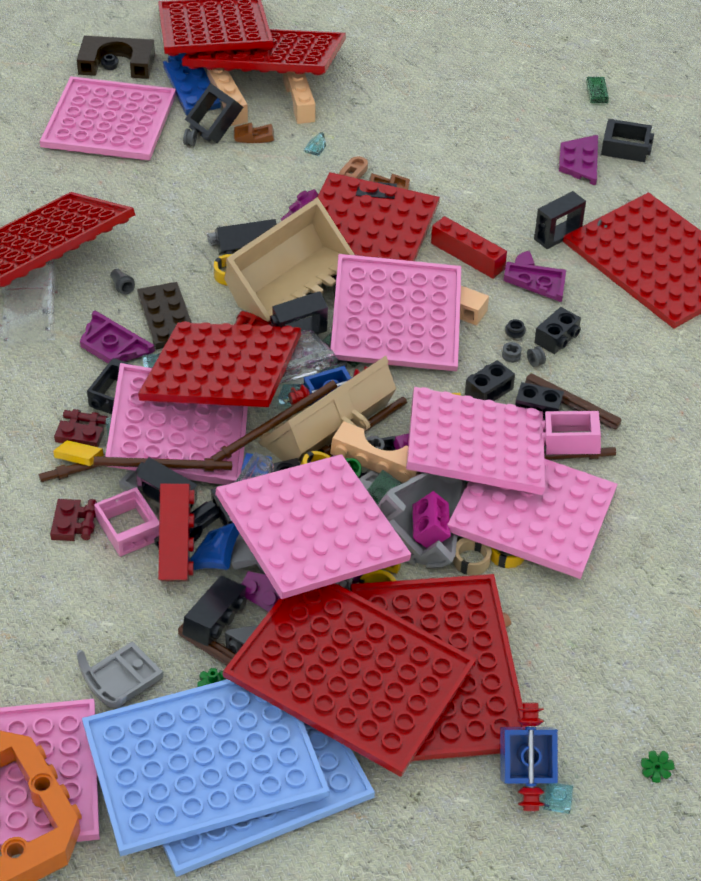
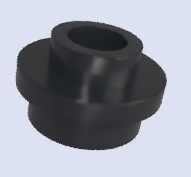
M107 54L101 58V65L104 69L114 70L117 68L119 60L116 56Z
M513 319L505 326V333L512 338H521L526 333V327L521 320Z

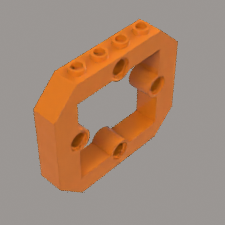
M1 730L0 768L14 761L16 762L28 783L32 803L43 809L54 829L30 842L21 837L7 839L1 846L0 881H37L68 865L81 831L79 820L82 819L77 805H71L68 801L70 795L65 785L58 784L56 780L58 775L52 764L47 765L45 761L47 757L40 744L36 746L32 737ZM21 854L17 858H12L14 855Z

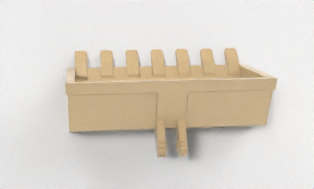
M317 197L227 257L224 279L238 307L268 322L272 315V306L306 296L309 292L315 293L320 291L322 294L324 290L319 286L322 283L330 287L334 286L336 280L332 276L337 275L338 254H355Z
M384 356L311 406H307L299 414L288 418L286 423H280L273 428V432H266L259 437L261 440L258 443L282 461L298 458L301 464L306 453L318 451L323 446L332 443V438L343 421L363 428L365 431L369 429L370 423L367 418L385 407L396 390L388 367L387 356Z

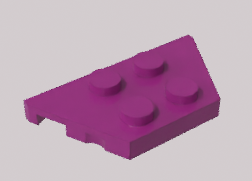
M598 135L561 142L559 171L572 175L579 180L581 177L591 180L590 184L596 185Z
M96 310L92 312L91 322L87 323L86 332L80 339L81 348L108 364L112 358L125 362L155 352V345Z

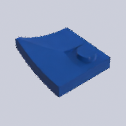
M234 523L208 532L189 560L194 562V570L206 568L229 569L233 547L239 535V531Z

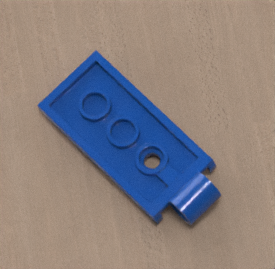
M180 53L176 56H168V63L163 61V67L172 87L176 89V95L185 114L188 115L211 82L203 67L190 69L188 66H182V58L186 53ZM218 98L208 111L221 108V102Z

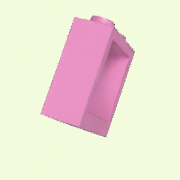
M599 411L545 412V420H541V426H543L541 434L542 439H544V446H546V455L600 454L601 432ZM568 431H590V432H568Z
M137 487L94 504L96 520L119 557L154 543V538L159 536V520ZM136 508L145 523L117 534L108 519Z

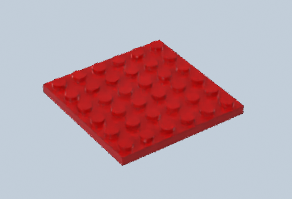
M329 172L317 196L356 256L415 261L440 203V197L331 172ZM358 187L363 192H376L379 189L381 193L387 196L395 195V199L375 198L370 195L356 196Z
M178 322L138 392L139 401L269 407L301 337V328L292 326L280 328L271 325L251 326L250 324L231 325L229 323Z

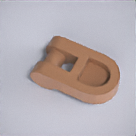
M353 157L340 170L339 174L360 179L368 169V161L364 157Z

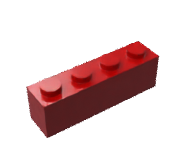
M446 216L432 225V245L492 279L505 270L507 250Z
M160 484L159 581H189V576L194 574V562L189 561L190 552H194V537H190V528H194L195 516L190 514V504H195V490H191L190 484Z

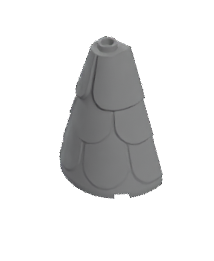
M423 472L418 476L410 478L407 482L390 489L381 499L378 507L411 553L410 560L406 561L407 563L412 565L416 563L426 565V568H438L452 563L456 554L457 535L450 533L451 537L443 542L438 540L428 548L417 543L413 538L412 504L434 491L449 503V517L451 518L464 492L465 480Z

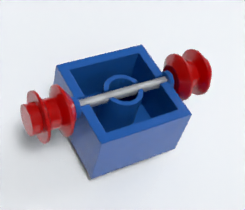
M345 366L303 377L304 385H301L300 390L297 391L294 387L291 388V392L288 393L291 405H294L332 380L335 381L338 388L353 377L349 375ZM355 369L353 377L360 373L358 369Z
M523 702V707L517 708L523 712V717L517 721L525 727H500V780L505 784H525V787L518 790V793L523 795V801L519 802L518 805L523 806L524 811H539V806L545 805V803L539 801V795L544 794L545 791L535 787L536 783H558V730L553 727H535L544 722L543 719L539 718V712L544 710V708H540L537 702Z

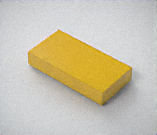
M68 440L53 450L54 458L87 466L93 464V456H104L102 448Z

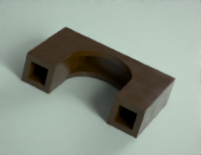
M84 35L77 56L78 75L96 76L101 58L107 54H112L131 60V78L149 79L155 57L154 39Z

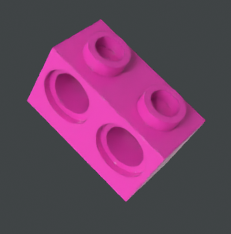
M432 491L412 504L413 538L417 543L428 548L438 540L443 542L451 537L450 528L448 527L450 520L449 503Z

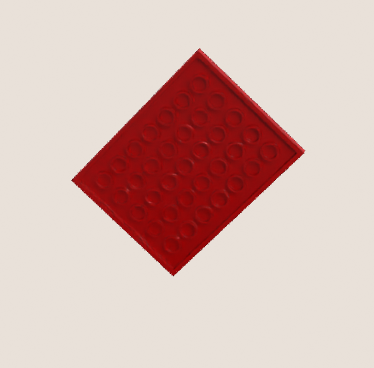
M261 0L158 1L165 54L176 56L179 53L194 55L197 52L211 54L215 51L229 53L233 50L250 51L257 48L259 50L273 48V39Z
M270 29L273 48L268 50H259L257 48L250 51L233 50L229 53L215 51L211 54L197 52L194 55L186 54L182 58V66H188L190 69L206 67L208 70L223 68L226 71L241 69L244 72L259 70V72L263 73L277 71V73L295 72V74H305L307 72L313 75H322L326 73L346 40V33Z
M69 192L0 227V287L10 285L12 280L27 276L29 271L35 268L44 267L46 262L52 259L61 258L63 253L69 250L78 249L80 244L95 240L97 235L110 232L114 226L127 223L129 218L136 215L134 208Z
M649 192L564 235L563 242L673 329L701 314V230ZM601 219V225L598 226L597 224H598L599 220Z
M494 574L351 584V592L477 659L475 666L412 761L500 754V727L525 726L517 721L523 717V712L517 709L523 707Z
M334 583L284 599L279 598L223 670V677L402 777L475 666L477 659Z

